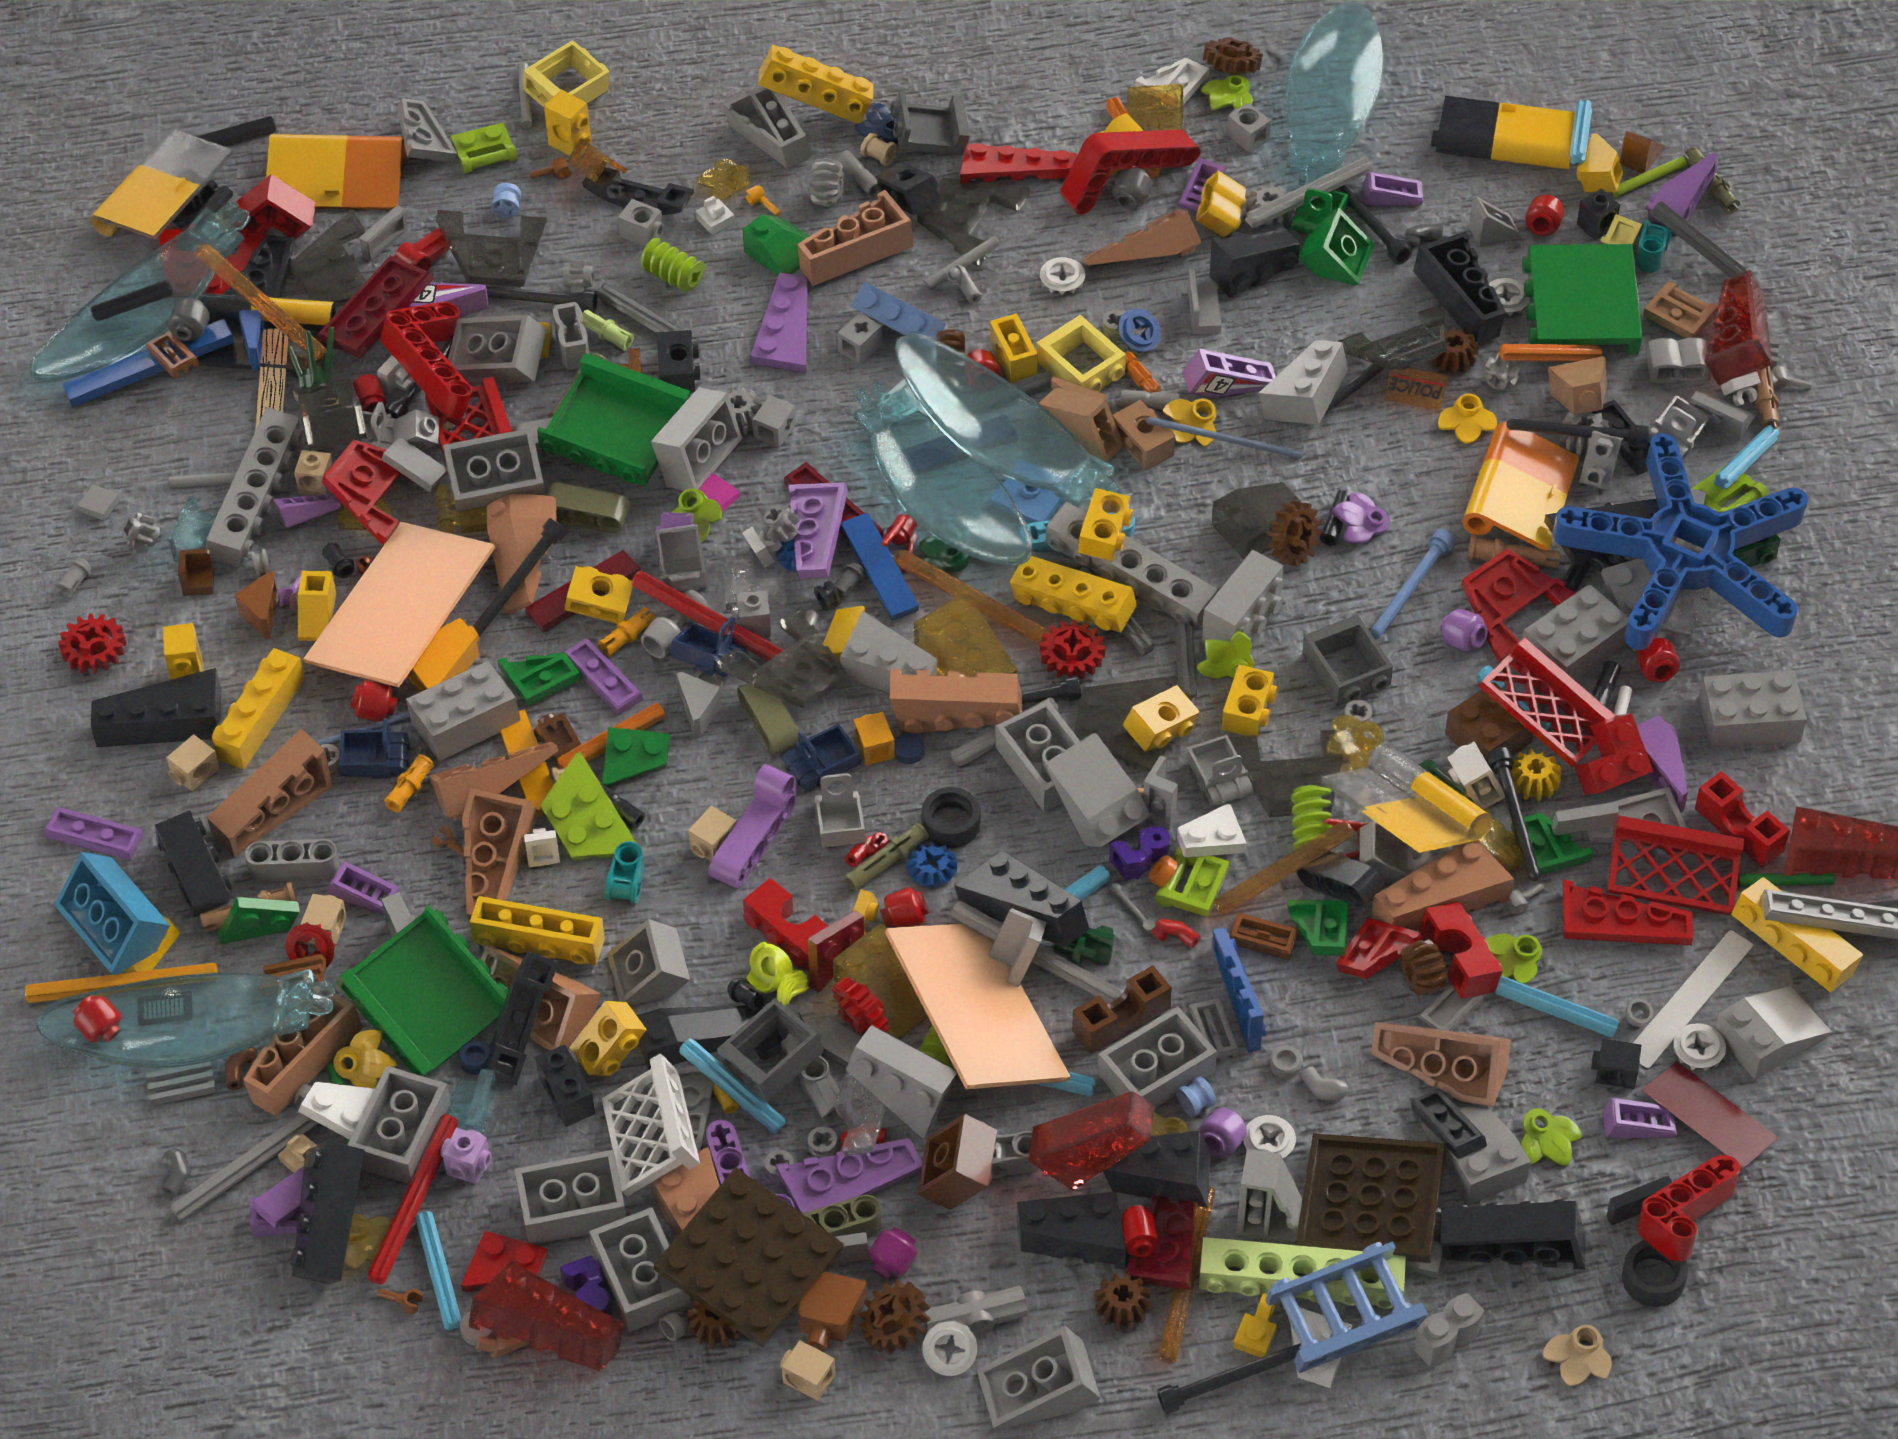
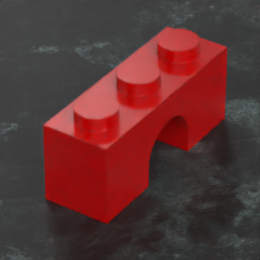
M1720 771L1699 787L1694 809L1724 835L1744 838L1743 852L1764 868L1785 852L1790 829L1768 810L1757 818L1754 817L1744 805V790L1725 773Z
M770 877L743 899V918L752 929L761 931L770 944L780 947L787 953L794 965L802 966L809 972L808 938L825 929L828 925L815 914L800 924L787 922L786 919L794 914L793 897Z
M1460 902L1426 908L1419 931L1425 940H1430L1433 944H1436L1439 951L1455 953L1447 977L1460 998L1464 999L1494 993L1503 970L1500 962L1495 959L1488 948L1485 938L1480 935L1475 927L1470 914L1465 911Z

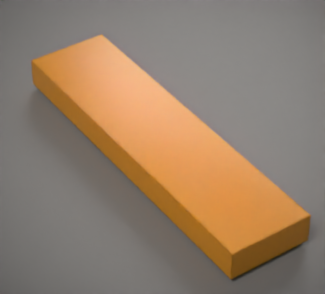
M525 709L519 711L521 721L500 730V735L510 759L512 752L539 745ZM545 761L518 780L525 800L531 801L538 811L536 817L544 815L540 805L554 786Z

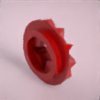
M306 922L302 925H296L289 932L285 942L286 953L289 959L294 960L308 957L309 946L305 943L314 938L317 949L309 956L322 954L326 959L325 968H327L335 958L334 950L336 944L331 939V932L323 930L321 924L313 925Z

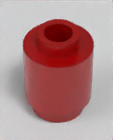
M364 374L354 380L352 390L359 411L374 412L378 402H383L384 407L386 406V398L380 379L377 376Z
M1135 1205L1127 1208L1123 1212L1121 1219L1126 1251L1133 1256L1146 1257L1154 1252L1159 1245L1154 1217L1144 1206Z

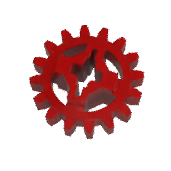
M90 613L87 620H83L79 616L77 617L78 623L76 625L68 623V632L60 633L62 641H59L58 645L64 662L69 663L70 669L79 666L80 673H84L87 668H91L92 673L96 674L98 667H102L107 671L109 670L108 663L118 664L117 655L125 654L123 646H126L127 642L121 625L116 624L115 618L106 621L105 614H101L98 619H94L93 614Z
M1073 620L1071 625L1067 626L1064 621H1060V628L1050 626V634L1043 633L1039 654H1041V664H1047L1048 673L1056 670L1057 678H1061L1063 674H1066L1068 677L1078 675L1083 680L1085 679V672L1094 675L1096 667H1102L1106 646H1104V637L1098 636V629L1088 630L1087 622L1082 626H1077V621Z
M846 976L833 986V998L839 1002L837 1005L840 1008L838 1013L842 1020H845L852 1027L855 1033H862L864 1035L871 1025L888 1033L890 1027L888 1026V1019L883 1016L885 1013L882 1010L884 1005L869 990L868 986L865 984L860 985L858 981L855 983L851 977L847 979Z

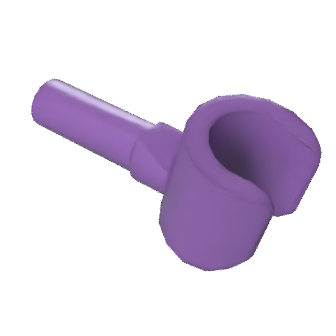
M301 575L297 577L292 586L278 591L280 608L285 604H290V609L297 607V591Z

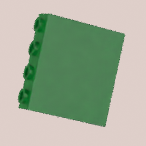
M1632 244L1529 245L1527 256L1522 258V273L1527 274L1528 280L1524 282L1525 297H1530V303H1527L1526 318L1527 321H1532V327H1529L1528 332L1529 344H1626L1627 355L1639 354L1642 331Z
M584 353L579 361L580 374L546 429L541 427L537 429L539 448H542L547 453L569 458L574 463L596 468L601 473H609L620 477L628 483H636L645 487L659 464L651 441L691 397L690 391Z
M430 905L425 907L421 915L353 969L349 968L342 973L336 982V985L355 1004V1007L376 1030L382 1031L383 1040L413 1074L423 1077L431 1074L458 1052L462 1046L470 1042L496 1021L500 1016L509 991L502 983L499 982L497 984L489 975L491 973L486 963L480 958H474L468 951L470 947L467 941L460 934L455 935L447 926L449 922L444 914L438 909L434 911Z

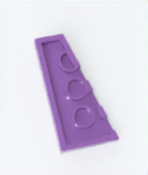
M846 483L788 485L791 497V511H794L800 519V522L795 524L798 531L795 535L794 543L799 578L829 577L848 493Z

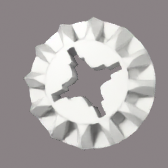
M1059 257L1051 259L1040 270L1042 287H1048L1050 293L1059 291L1063 295L1065 291H1069L1074 294L1076 288H1082L1085 270L1079 262L1071 258ZM1061 271H1064L1066 277L1064 281H1061L1059 278Z
M1501 278L1489 283L1490 286L1494 287L1509 316L1513 312L1521 314L1523 308L1529 303L1530 297H1525L1524 284L1510 278ZM1503 292H1505V295L1508 297V299H1511L1510 302H1507L1504 298H1502Z
M1698 1023L1689 1024L1681 1028L1675 1035L1673 1053L1679 1057L1680 1064L1686 1063L1690 1065L1691 1070L1703 1068L1706 1072L1709 1067H1718L1720 1061L1725 1056V1040L1711 1026ZM1695 1039L1701 1048H1705L1703 1055L1699 1054L1697 1049H1693Z
M1264 1115L1253 1119L1247 1124V1134L1243 1140V1145H1245L1246 1149H1265L1272 1153L1281 1154L1284 1160H1286L1291 1151H1294L1296 1135L1294 1129L1286 1120L1273 1115ZM1263 1136L1269 1139L1275 1137V1146H1272L1270 1143L1264 1145Z
M955 1320L939 1322L928 1330L923 1341V1356L926 1363L932 1370L942 1375L954 1376L965 1372L971 1367L977 1355L976 1337L969 1330L968 1326H964ZM950 1335H954L955 1346L965 1350L953 1351L950 1360L946 1361L945 1349L935 1345L947 1344Z

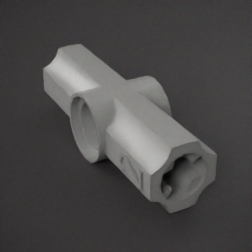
M789 1033L781 1041V1046L786 1056L801 1042ZM818 1056L797 1076L800 1079L802 1091L810 1097L822 1121L833 1123L842 1119L849 1112V1107L829 1072L828 1062L823 1057ZM819 1075V1077L812 1078L810 1076Z
M1020 1286L989 1294H984L982 1291H970L961 1295L954 1303L934 1307L926 1311L925 1313L930 1317V1321L925 1322L924 1326L927 1333L928 1330L939 1322L955 1320L964 1326H968L974 1336L981 1335L990 1331L994 1324L1028 1316L1026 1298Z

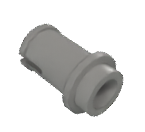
M83 558L72 560L69 563L70 568L57 583L56 587L59 588L62 594L69 597L73 596L84 578H88L91 575L90 570L92 567Z

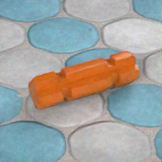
M1127 351L1125 353V371H1127V374L1139 388H1143L1142 391L1149 393L1160 392V384L1152 378V375L1137 360L1136 356L1132 352Z

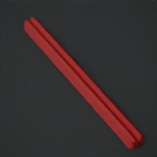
M638 571L632 580L633 587L710 630L719 633L721 626L728 620L726 617L643 571ZM735 623L733 631L734 643L745 647L751 653L782 670L787 669L793 658L792 654ZM728 627L727 630L725 631V634H724V635H726V636H727V634H728L729 627Z
M448 1114L441 1116L368 1271V1280L378 1285H383L386 1282L443 1159L441 1157L443 1143L447 1138L451 1139L455 1129L458 1127V1119Z

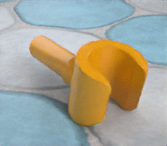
M754 186L746 190L748 194L746 200L749 205L753 206L760 202L775 216L780 215L781 211L766 198L761 186Z

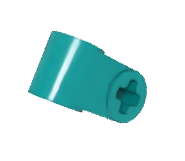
M1645 219L1636 257V266L1641 271L1653 273L1660 269L1672 235V231L1668 227L1651 224L1650 220Z
M625 841L616 847L610 872L607 874L605 882V900L619 898L630 900L632 904L638 903L645 865L642 848L636 842ZM628 860H634L631 863H626Z

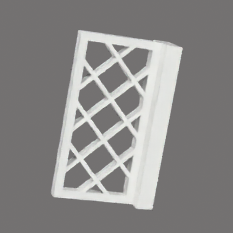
M661 1054L650 1059V1070L602 1098L621 1190L627 1197L682 1164L688 1170L700 1164L679 1072ZM653 1082L648 1094H641L644 1087ZM627 1098L621 1110L615 1111L614 1104ZM636 1101H642L643 1103L637 1114H630ZM653 1104L659 1105L653 1118L646 1117ZM625 1121H632L627 1132L620 1134L619 1132ZM647 1124L648 1127L641 1138L635 1137L640 1126ZM658 1127L664 1128L658 1141L651 1140ZM630 1144H637L631 1157H625ZM647 1147L654 1148L647 1161L640 1160ZM663 1151H669L670 1158L660 1164H656ZM635 1168H642L639 1176L630 1181Z

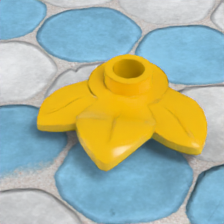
M1470 393L1461 395L1453 407L1446 408L1441 412L1438 419L1439 429L1455 430L1458 440L1465 444L1476 442L1482 430L1494 431L1497 426V419L1493 412L1484 409L1480 398Z
M1180 398L1168 403L1163 409V413L1175 421V423L1216 432L1213 424L1216 418V409L1214 404L1208 399L1202 398L1190 402ZM1197 412H1203L1205 417L1200 416ZM1172 430L1176 443L1185 444L1196 439L1200 445L1206 447L1214 440Z
M370 1029L357 1033L349 1046L341 1048L335 1054L333 1064L335 1071L341 1077L350 1079L353 1086L375 1089L379 1082L378 1078H381L386 1066L395 1068L397 1062L390 1055L378 1049L382 1040V1031ZM346 1057L353 1060V1067L351 1069L347 1068L344 1064Z

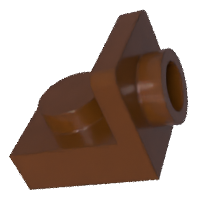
M552 712L537 720L538 725L534 729L535 737L540 736L543 744L553 742L557 745L558 752L551 756L552 760L581 745L564 712L556 716Z

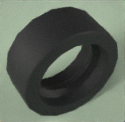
M958 787L937 789L929 794L922 804L921 825L926 829L929 835L928 839L938 846L942 847L945 844L947 848L965 846L974 840L980 831L981 808L978 800L969 791ZM947 807L960 808L970 816L967 823L955 828L942 827L936 824L932 818L934 813Z
M1642 1240L1633 1245L1626 1254L1621 1279L1624 1289L1634 1300L1652 1307L1666 1306L1676 1301L1684 1291L1689 1267L1687 1260L1683 1262L1672 1261L1647 1241ZM1642 1260H1661L1672 1268L1675 1272V1278L1667 1286H1651L1638 1278L1635 1274V1267Z

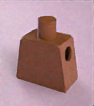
M824 1272L799 1304V1331L809 1334L808 1345L824 1352L826 1351L829 1339L841 1342L847 1340L859 1317V1313L865 1305L864 1301L868 1298L867 1281Z

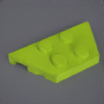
M579 751L572 758L540 807L572 860H584L593 856L610 858L614 855V851L620 843L636 841Z

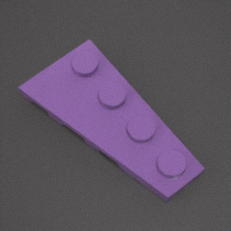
M779 273L750 355L752 364L807 373V277Z
M906 1138L867 1146L865 1150L855 1152L846 1150L837 1152L835 1156L820 1159L812 1157L803 1159V1162L790 1165L788 1163L777 1164L776 1171L797 1211L805 1213L860 1195H872L920 1173L923 1162L911 1140Z

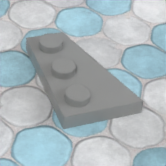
M401 98L397 110L407 157L430 159L436 162H453L457 152L424 101Z
M1670 787L1614 801L1618 804L1620 816L1687 828ZM1613 826L1586 830L1591 843H1613ZM1621 841L1620 844H1632V843H1627V842H1622V841Z
M695 1066L677 1070L698 1152L703 1150L714 1082ZM666 1151L667 1157L670 1158L669 1151Z

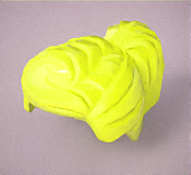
M764 941L752 949L749 960L751 970L746 977L751 986L759 991H763L765 994L777 991V1000L782 1002L784 1006L789 1004L793 997L808 990L809 980L807 979V974L802 970H793L791 960L782 949L773 944H767Z

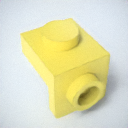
M1616 214L1606 237L1602 236L1600 243L1632 244L1634 248L1643 226L1638 222Z

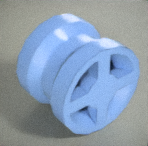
M501 183L495 186L493 190L494 199L491 204L492 212L501 218L515 217L519 212L520 189L511 183Z
M1201 1076L1193 1079L1188 1087L1181 1086L1176 1090L1179 1104L1190 1117L1200 1114L1203 1107L1210 1108L1216 1104V1096L1213 1089Z

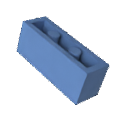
M864 281L851 305L852 308L932 349L936 345L937 333L943 331L946 325L945 322Z

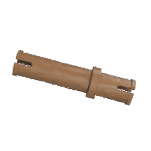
M1759 354L1751 359L1752 371H1757L1760 383L1755 385V390L1758 393L1755 406L1760 413L1761 428L1764 429L1766 426L1771 425L1774 429H1777V426H1780L1777 412L1779 400L1774 394L1770 360L1768 356Z

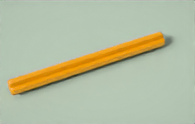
M205 963L120 973L117 975L28 984L25 986V998L27 1003H38L88 997L90 995L97 996L215 982L218 980V968L216 963Z

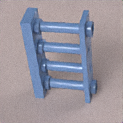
M1381 1242L1374 1243L1366 1247L1362 1254L1292 1281L1289 1278H1283L1271 1285V1289H1269L1265 1299L1267 1305L1270 1306L1280 1301L1282 1302L1301 1343L1300 1350H1298L1294 1359L1299 1373L1417 1328L1426 1319L1428 1313L1422 1302L1413 1306L1410 1303H1406L1386 1260L1391 1259L1396 1248L1393 1242L1382 1245ZM1374 1266L1394 1308L1392 1314L1382 1318L1380 1315H1375L1355 1272ZM1342 1277L1363 1319L1361 1322L1362 1326L1352 1330L1344 1326L1325 1284ZM1311 1289L1332 1331L1331 1338L1321 1342L1313 1338L1294 1296Z

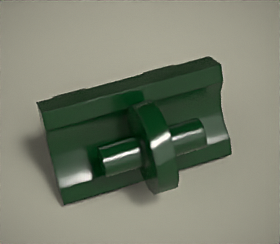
M1103 925L1097 927V929L1090 928V930L1066 947L1055 943L1054 950L1073 955V963L1081 964L1084 958L1109 965L1115 939L1114 930Z

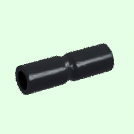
M1339 490L1336 494L1329 512L1330 515L1327 517L1322 534L1320 535L1321 542L1326 545L1332 546L1338 541L1344 522L1335 517L1331 511L1339 503L1349 502V491Z
M1606 661L1592 693V696L1606 708L1611 698V692L1614 690L1622 670L1620 664L1615 661Z
M600 783L622 820L631 827L638 828L645 819V813Z

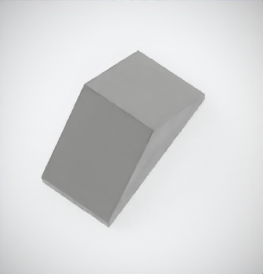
M1477 196L1472 200L1469 229L1479 247L1514 239L1520 235L1510 214Z
M684 672L676 673L680 699L694 737L699 738L722 706L720 687Z

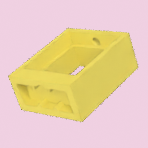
M572 40L523 70V90L544 107L560 91L549 79L571 66L588 81L569 92V94L589 103L608 91L610 71L604 64L594 59L585 48H581Z
M1081 315L1037 342L1038 364L1045 370L1050 371L1054 377L1099 392L1111 382L1118 381L1125 374L1126 354ZM1085 343L1105 361L1082 375L1062 356Z

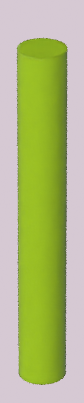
M1683 156L1626 180L1619 184L1617 192L1612 193L1615 197H1618L1686 167V159Z

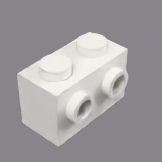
M1475 742L1459 747L1452 755L1447 757L1453 767L1448 772L1453 781L1466 791V794L1463 795L1467 799L1471 797L1474 804L1483 810L1505 798L1502 787Z

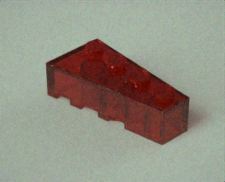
M1748 270L1723 281L1718 302L1720 312L1714 318L1715 332L1713 336H1710L1708 343L1711 349L1710 353L1706 354L1704 360L1718 386L1731 379L1755 371H1761L1773 365L1765 296L1752 271Z
M1796 806L1789 834L1783 876H1794L1795 872H1809L1810 876H1823L1824 873H1841L1842 878H1854L1858 874H1869L1873 879H1898V826Z
M1132 1090L1034 1126L1028 1161L1038 1167L1043 1173L1051 1176L1071 1191H1074L1150 1141L1155 1106Z
M511 1261L472 1298L468 1327L478 1331L484 1327L496 1331V1337L508 1341L510 1337L529 1342L528 1348L537 1351L549 1349L558 1352V1358L601 1371L619 1353L624 1323Z

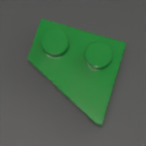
M1541 812L1524 817L1541 875L1592 861L1593 852L1590 848L1582 849L1571 841L1572 835L1569 833L1554 835L1551 827L1553 821ZM1511 823V827H1510V828H1511V830L1513 831V833H1514V835H1515V837H1516L1515 830H1514V827H1513V823Z
M1287 900L1288 913L1313 955L1345 956L1349 903L1334 900Z

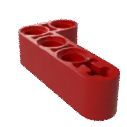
M1717 1155L1643 1201L1637 1225L1638 1234L1668 1259L1676 1262L1688 1260L1691 1257L1698 1229L1694 1220L1734 1195L1741 1168L1740 1163L1731 1156Z

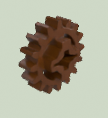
M1226 37L1218 39V42L1210 40V43H1205L1202 59L1206 61L1205 64L1213 65L1212 68L1219 72L1242 75V73L1247 74L1248 71L1255 73L1256 70H1260L1263 53H1260L1259 48H1253V45L1247 41Z
M1291 500L1290 504H1282L1283 511H1275L1277 518L1276 520H1270L1269 523L1273 526V530L1267 532V536L1272 537L1268 548L1274 549L1272 557L1278 558L1279 563L1299 566V563H1307V556L1313 557L1315 555L1313 547L1320 545L1316 539L1317 536L1322 534V531L1318 530L1317 526L1322 521L1315 518L1318 511L1311 508L1312 504Z
M896 1280L894 1287L890 1286L887 1282L884 1283V1291L881 1293L873 1290L875 1298L872 1301L865 1300L864 1304L868 1309L859 1313V1317L865 1321L859 1325V1329L864 1333L863 1339L877 1351L882 1352L885 1350L889 1354H893L895 1347L902 1352L905 1351L908 1341L915 1345L917 1343L915 1335L917 1333H925L924 1328L921 1327L922 1323L930 1321V1317L925 1313L931 1308L925 1301L926 1295L911 1282L903 1284L900 1280Z

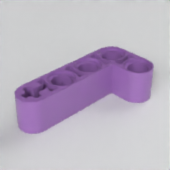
M767 764L760 768L754 782V799L712 858L708 869L710 877L735 888L742 886L793 811L796 802L794 776Z
M725 1120L712 1122L707 1127L706 1139L719 1186L733 1171L725 1170L727 1167H737L750 1177L733 1124ZM720 1141L724 1142L726 1148L721 1149ZM775 1194L794 1208V1203L790 1197L783 1194Z

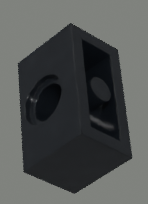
M903 161L876 176L880 192L886 190L903 211L912 215L940 200L937 191L939 186L936 178Z
M691 330L657 332L659 380L694 393L695 381L701 380L699 363H694V359H699L698 341L692 342Z
M565 1044L535 1057L538 1077L565 1127L595 1115L592 1092Z

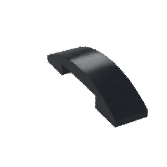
M594 164L582 182L585 189L612 204L625 208L634 199L661 210L662 215L682 212L694 195V189L668 183L665 189L621 179L619 170Z
M527 951L512 981L496 1025L486 1065V1076L517 1085L527 1056L524 1051L544 992H549L559 961Z

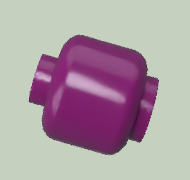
M896 1227L892 1231L882 1230L868 1251V1258L874 1263L871 1269L887 1280L890 1275L903 1277L917 1257V1249L914 1246L916 1243L915 1239Z

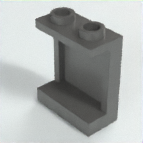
M898 92L896 101L891 103L890 116L894 118L893 134L898 139L899 149L953 155L964 154L970 138V131L963 96L952 95L949 106L941 107L907 103L905 92Z

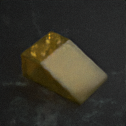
M963 594L914 622V644L937 658V670L943 676H947L948 671H957L966 677H974L977 672L1018 673L1016 666L982 614Z
M879 923L833 959L834 981L838 983L846 976L847 979L851 977L855 983L858 981L860 985L865 984L868 986L869 990L884 1005L882 1010L885 1013L883 1016L889 1021V1031L900 1040L928 1018V1015L885 934L887 928L882 923Z

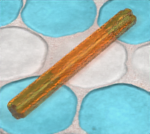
M1346 820L1341 821L1215 898L1214 905L1221 915H1226L1354 836L1352 827Z

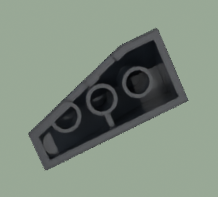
M747 1005L659 1008L636 1015L647 1029L639 1039L638 1044L648 1070L651 1069L650 1059L658 1054L664 1056L672 1065L688 1061L679 1051L682 1044L689 1038L695 1040L708 1053L717 1052V1048L759 1011H753Z

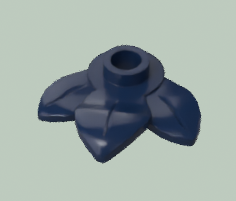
M871 103L866 112L867 120L856 124L854 129L864 137H867L869 133L877 135V138H881L886 143L893 142L898 144V139L893 134L895 122L894 118L890 116V109L881 103Z

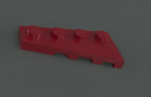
M1153 1195L1148 1210L1154 1217L1159 1241L1158 1248L1146 1257L1132 1255L1125 1275L1129 1272L1132 1281L1141 1277L1143 1284L1191 1290L1196 1202L1180 1200L1179 1203L1170 1202L1166 1197Z

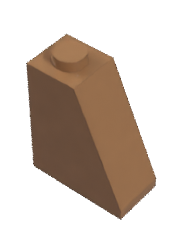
M1604 356L1548 367L1551 396L1571 413L1577 415L1603 409L1607 390L1606 360Z
M1056 387L1038 403L1047 428L1101 463H1106L1124 447L1106 399Z

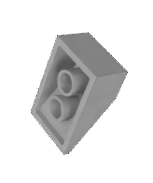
M528 314L458 318L448 360L463 376L476 378L494 377L495 381L508 383L535 382L547 329Z
M1096 733L1089 735L1044 763L1085 846L1102 847L1151 816L1137 787Z
M1791 986L1741 999L1719 1012L1715 1029L1723 1036L1726 1048L1754 1080L1831 1036L1832 1033Z
M1474 1103L1460 1108V1111L1486 1137L1487 1142L1486 1147L1459 1159L1445 1146L1444 1165L1466 1204H1472L1526 1183L1531 1162L1516 1136L1486 1105ZM1425 1123L1422 1124L1431 1142L1443 1143Z
M1066 1326L977 1369L991 1422L995 1430L1070 1414L1101 1399L1084 1343Z

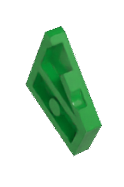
M565 652L550 653L546 656L529 655L526 656V661L508 662L507 658L497 660L498 668L527 707L581 680L580 672Z
M608 727L602 784L610 787L615 782L627 778L630 780L641 776L644 772H653L666 767L670 734Z
M237 897L218 932L219 943L225 944L289 931L300 912L298 902Z

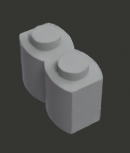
M576 302L555 305L553 318L562 364L567 370L580 368L579 361L583 354H589L587 331L583 326L581 308Z
M1693 337L1678 341L1658 338L1648 342L1646 360L1651 382L1665 384L1677 381L1692 383L1708 380L1711 363L1706 340Z
M1468 1293L1454 1297L1447 1303L1443 1312L1427 1317L1420 1324L1417 1330L1414 1351L1429 1367H1435L1446 1362L1454 1353L1455 1348L1468 1345L1478 1336L1484 1309Z

